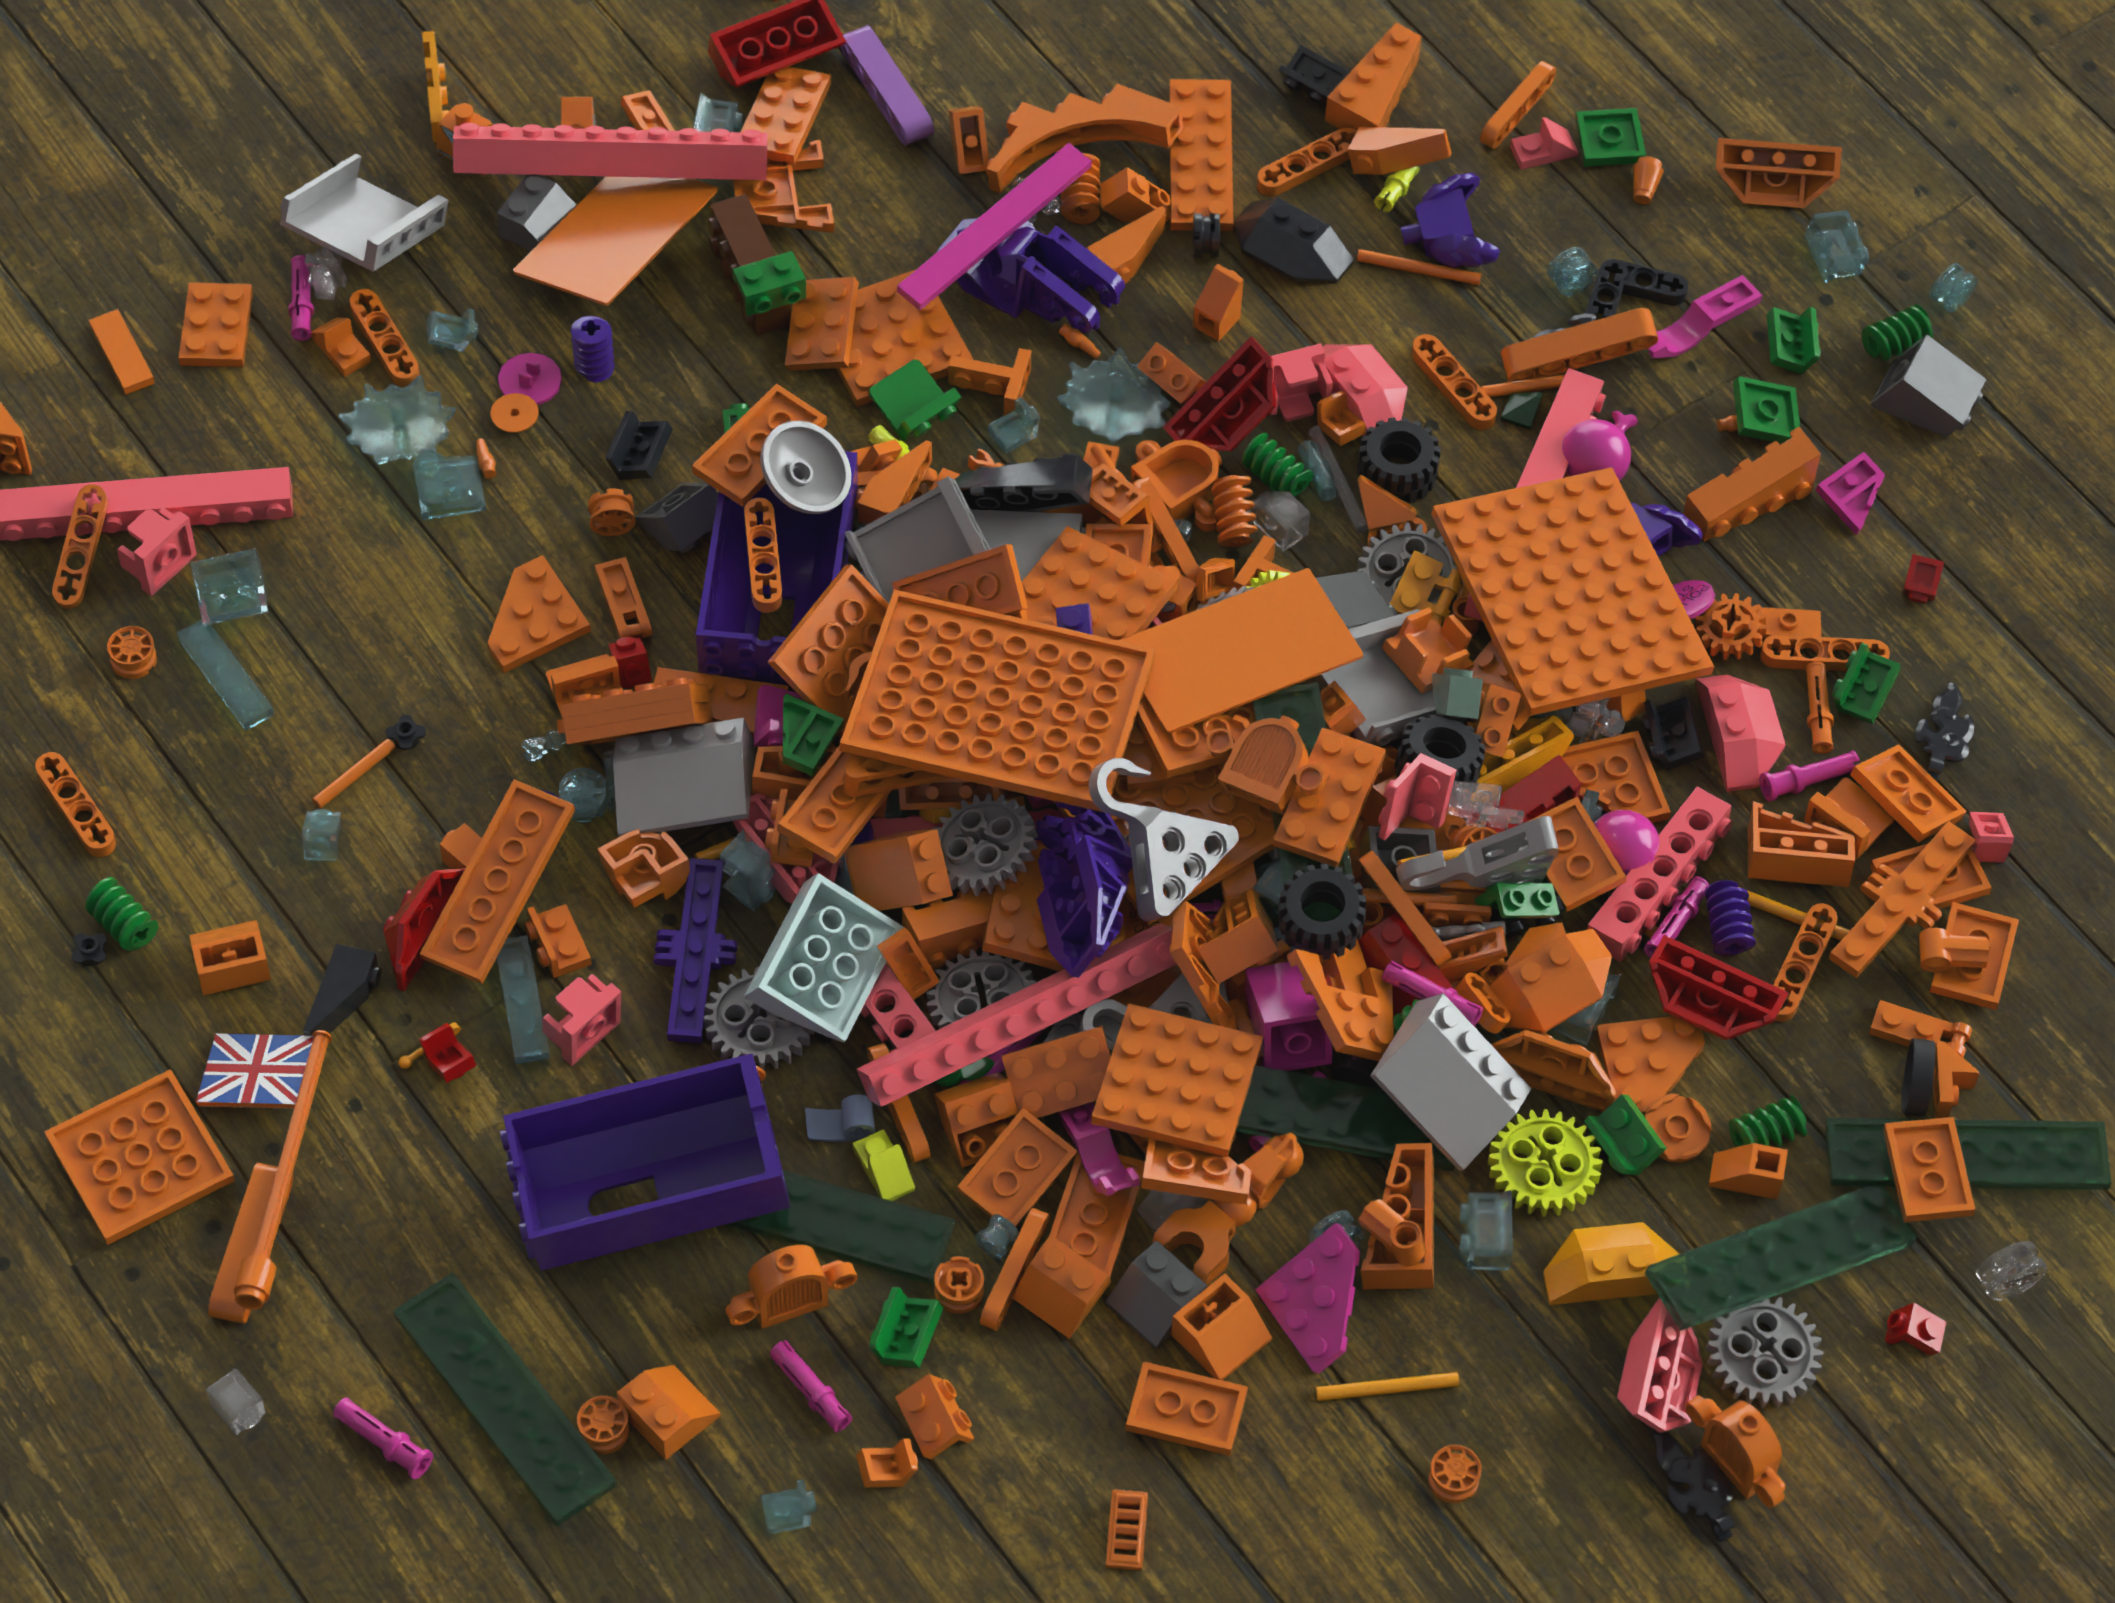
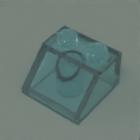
M255 548L190 562L203 626L269 612L267 589L261 560Z

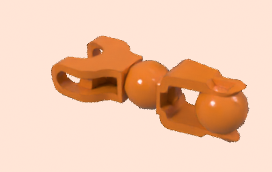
M1291 1132L1274 1136L1265 1142L1262 1149L1243 1162L1252 1171L1247 1205L1213 1200L1212 1203L1209 1200L1205 1205L1197 1209L1184 1208L1176 1210L1156 1231L1153 1243L1157 1240L1169 1252L1182 1244H1192L1200 1248L1202 1255L1194 1264L1193 1273L1207 1286L1211 1284L1228 1267L1229 1242L1236 1235V1227H1242L1250 1222L1256 1213V1208L1265 1209L1285 1180L1297 1174L1303 1165L1304 1154L1301 1146L1296 1141L1297 1137Z

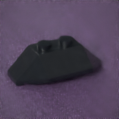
M1279 197L1250 202L1233 222V228L1242 253L1293 281H1327L1328 283H1337L1354 264L1353 257L1330 225Z

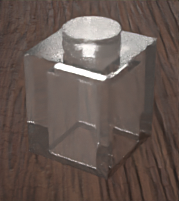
M236 1368L206 1389L210 1405L236 1435L243 1429L254 1427L265 1414L262 1398Z

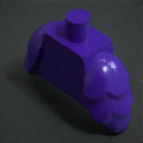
M1474 173L1456 174L1440 184L1432 185L1425 192L1420 203L1415 207L1417 223L1400 227L1404 245L1422 241L1427 257H1433L1439 263L1452 268L1459 266L1474 268L1495 262L1500 253L1499 249L1478 237H1474L1466 206V200L1478 187L1480 178Z
M1631 503L1658 557L1671 549L1672 546L1682 548L1700 543L1703 536L1701 529L1684 514L1673 511L1666 507V505L1648 504L1641 507L1636 503Z

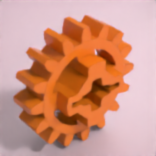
M1724 593L1721 594V601L1717 602L1714 599L1713 604L1700 616L1696 617V632L1705 648L1711 647L1712 656L1721 652L1723 653V660H1727L1729 654H1734L1736 659L1739 660L1741 659V652L1745 651L1751 656L1753 654V646L1761 648L1762 638L1766 637L1767 634L1766 614H1761L1760 604L1751 606L1750 597L1741 601L1739 600L1738 593H1735L1733 599H1728Z

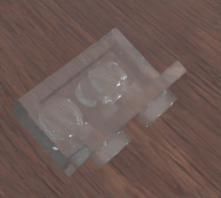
M1454 781L1448 814L1466 818V825L1486 827V822H1488L1489 827L1508 829L1509 823L1523 824L1524 811L1499 806L1502 791L1501 785Z

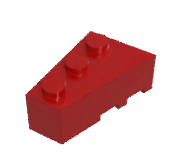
M1557 755L1497 798L1479 807L1471 815L1470 822L1481 824L1494 830L1496 833H1500L1523 824L1575 797L1579 798L1581 782L1562 757Z

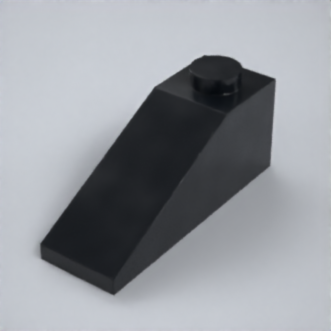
M336 944L303 1029L304 1036H311L317 1030H324L330 1034L369 998L372 987L379 985L382 975V968L378 967L375 952Z

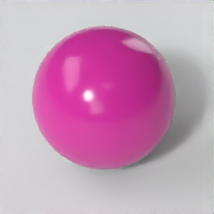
M1600 419L1582 421L1573 426L1565 434L1562 441V451L1564 457L1569 462L1567 468L1569 476L1612 467L1620 482L1629 469L1631 448L1628 439L1622 430L1608 421Z
M1615 810L1604 814L1594 822V825L1626 876L1631 869L1639 868L1649 861L1652 863L1655 859L1653 857L1659 848V834L1654 825L1645 816L1630 810Z

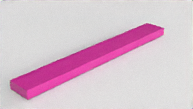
M1068 143L897 285V292L919 311L1090 169L1092 161Z

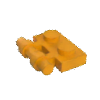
M1414 550L1389 604L1394 607L1397 615L1416 609L1421 611L1429 607L1433 612L1430 620L1434 619L1441 626L1446 617L1450 615L1449 607L1454 596H1458L1462 588L1460 584L1462 577L1458 569L1453 568L1449 577L1444 578L1439 575L1444 563ZM1433 587L1442 591L1437 604L1427 601Z

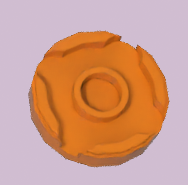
M1671 1093L1656 1099L1647 1108L1644 1117L1667 1148L1658 1157L1668 1162L1683 1163L1695 1159L1707 1147L1711 1132V1121L1706 1110L1696 1100Z

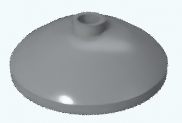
M790 421L777 426L764 440L760 454L762 473L771 491L784 504L802 513L822 514L833 510L845 499L851 486V467L844 449L829 432L809 422Z

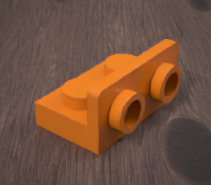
M1157 342L1138 364V369L1181 404H1185L1191 395H1194L1207 382L1171 351Z
M781 789L779 800L772 801L770 820H775L774 829H767L765 848L771 849V862L812 867L814 852L777 831L778 823L796 801L788 799V789Z
M566 904L539 914L536 913L534 906L527 908L528 921L524 922L527 936L530 941L536 940L539 946L536 949L542 968H549L553 978L592 965L591 956Z

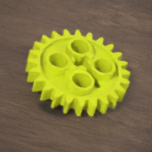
M1544 1109L1542 1117H1537L1535 1112L1530 1110L1528 1120L1517 1114L1515 1125L1508 1122L1504 1126V1132L1500 1131L1495 1136L1496 1142H1491L1489 1152L1492 1154H1489L1488 1165L1492 1166L1489 1177L1497 1178L1495 1190L1506 1188L1503 1196L1505 1201L1515 1197L1516 1209L1525 1203L1528 1205V1214H1532L1537 1207L1540 1208L1543 1217H1546L1548 1208H1553L1556 1215L1560 1216L1562 1206H1565L1572 1212L1575 1208V1201L1584 1205L1587 1194L1593 1195L1595 1184H1599L1601 1176L1599 1171H1601L1603 1160L1598 1159L1601 1152L1600 1147H1593L1595 1136L1584 1137L1587 1126L1583 1125L1576 1129L1574 1127L1575 1117H1571L1567 1122L1562 1121V1112L1560 1111L1556 1114L1555 1118H1550L1547 1109ZM1545 1140H1554L1558 1144H1549L1545 1142ZM1523 1153L1528 1158H1519L1514 1154ZM1571 1167L1575 1172H1567L1562 1168ZM1532 1181H1541L1545 1185L1537 1186Z

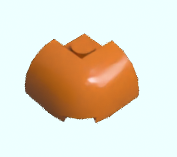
M636 829L597 849L601 862L614 887L620 895H625L634 908L659 894L665 900L669 899L685 884L690 873L689 859L673 838L664 831L662 834L655 832L640 833V830Z

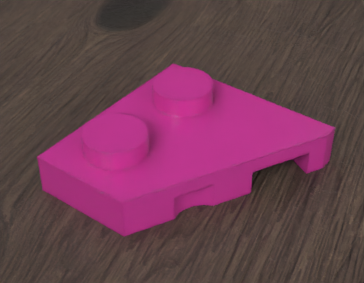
M1863 452L1819 483L1815 491L1853 533L1857 535L1865 523V519L1872 507L1885 474Z

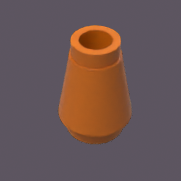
M1645 156L1639 158L1638 162L1633 166V200L1636 203L1642 205L1651 203L1664 173L1660 160Z

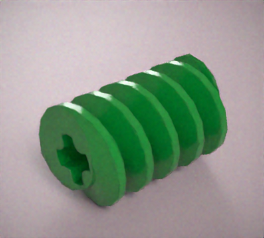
M1915 304L1914 307H1908L1904 311L1895 313L1893 316H1888L1883 321L1875 322L1872 326L1864 327L1861 338L1865 351L1871 357L1876 358L1879 356L1883 361H1888L1891 358V354L1899 356L1902 350L1906 351L1925 335L1933 338V331L1927 312L1921 305Z
M1261 433L1248 444L1242 457V465L1244 468L1251 470L1255 477H1259L1263 484L1269 485L1270 489L1278 493L1282 500L1287 501L1297 497L1312 481L1313 471L1307 470L1303 472L1305 466L1302 462L1294 465L1296 460L1294 455L1286 456L1287 451L1284 447L1276 449L1277 441L1271 439L1267 442L1268 433Z
M114 877L105 878L97 883L87 896L85 902L86 911L94 917L98 924L102 925L107 933H110L115 941L119 942L124 950H138L151 942L156 935L158 922L151 920L150 913L143 911L142 905L135 902L131 894H126L125 888L119 886Z
M1793 1095L1789 1097V1100L1787 1098L1779 1099L1777 1105L1769 1103L1765 1106L1764 1110L1757 1108L1752 1112V1115L1745 1113L1742 1114L1740 1120L1732 1118L1728 1122L1729 1134L1735 1147L1751 1143L1770 1146L1769 1141L1771 1140L1775 1147L1779 1148L1782 1146V1135L1789 1143L1795 1140L1793 1132L1795 1130L1802 1138L1807 1135L1806 1118L1797 1098Z

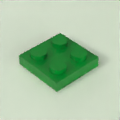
M1637 108L1576 111L1575 122L1584 167L1636 164L1639 158L1646 156Z
M1738 376L1733 382L1738 435L1772 442L1777 441L1778 443H1784L1791 439L1790 432L1800 426L1796 388Z

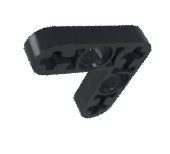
M1609 259L1604 261L1599 268L1585 314H1594L1596 319L1598 313L1603 314V318L1616 315L1622 294L1666 305H1680L1686 300L1688 282L1683 276L1618 259ZM1611 272L1616 273L1613 284L1608 283ZM1646 278L1651 282V285L1642 287L1635 280ZM1657 283L1661 284L1660 289H1656ZM1671 288H1677L1676 292H1671ZM1601 294H1608L1612 296L1614 300L1609 303L1601 302L1597 298V296Z

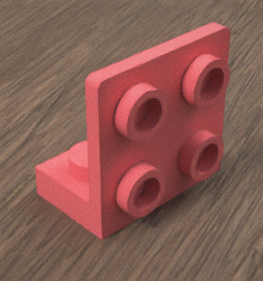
M1422 753L1412 763H1406L1400 776L1396 780L1391 779L1385 789L1384 798L1387 801L1378 818V824L1381 825L1378 838L1385 841L1408 815L1439 829L1445 821L1457 770Z

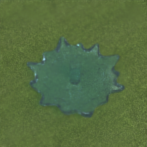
M1121 347L1117 349L1107 362L1093 360L1087 369L1081 368L1074 362H1070L1069 367L1073 378L1065 383L1068 392L1057 397L1060 404L1074 413L1072 421L1075 425L1086 426L1091 430L1092 434L1104 435L1111 443H1115L1124 436L1141 435L1144 429L1163 427L1166 422L1160 417V413L1170 406V402L1161 395L1162 388L1138 369L1139 363L1131 364Z
M418 375L406 387H398L391 384L382 392L376 391L366 383L364 385L365 398L354 402L355 410L351 413L339 414V419L352 429V433L346 437L347 442L361 446V451L364 454L374 456V462L384 464L393 460H410L415 456L423 454H435L437 451L435 446L449 436L446 423L453 417L456 408L441 406L440 392H427L423 377Z

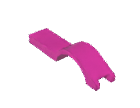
M1741 275L1694 300L1689 309L1675 323L1661 331H1657L1659 340L1654 346L1648 348L1649 355L1652 358L1676 357L1686 353L1702 341L1713 328L1760 304L1762 294Z
M1093 1102L1056 1112L1079 1152L1090 1182L1098 1192L1108 1196L1116 1191L1140 1185L1139 1177L1133 1167L1125 1170L1122 1166L1109 1128L1091 1124V1116L1095 1107Z

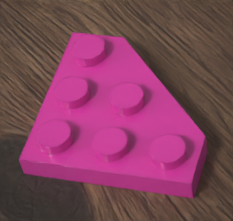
M1338 1223L1333 1224L1255 1289L1312 1371L1317 1374L1321 1373L1346 1352L1348 1339L1345 1336L1348 1316H1351L1355 1292V1287H1353L1356 1266H1359L1360 1259L1359 1249Z

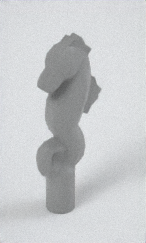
M1505 921L1483 922L1476 925L1431 927L1441 941L1451 940L1499 926L1503 927L1504 934H1506Z

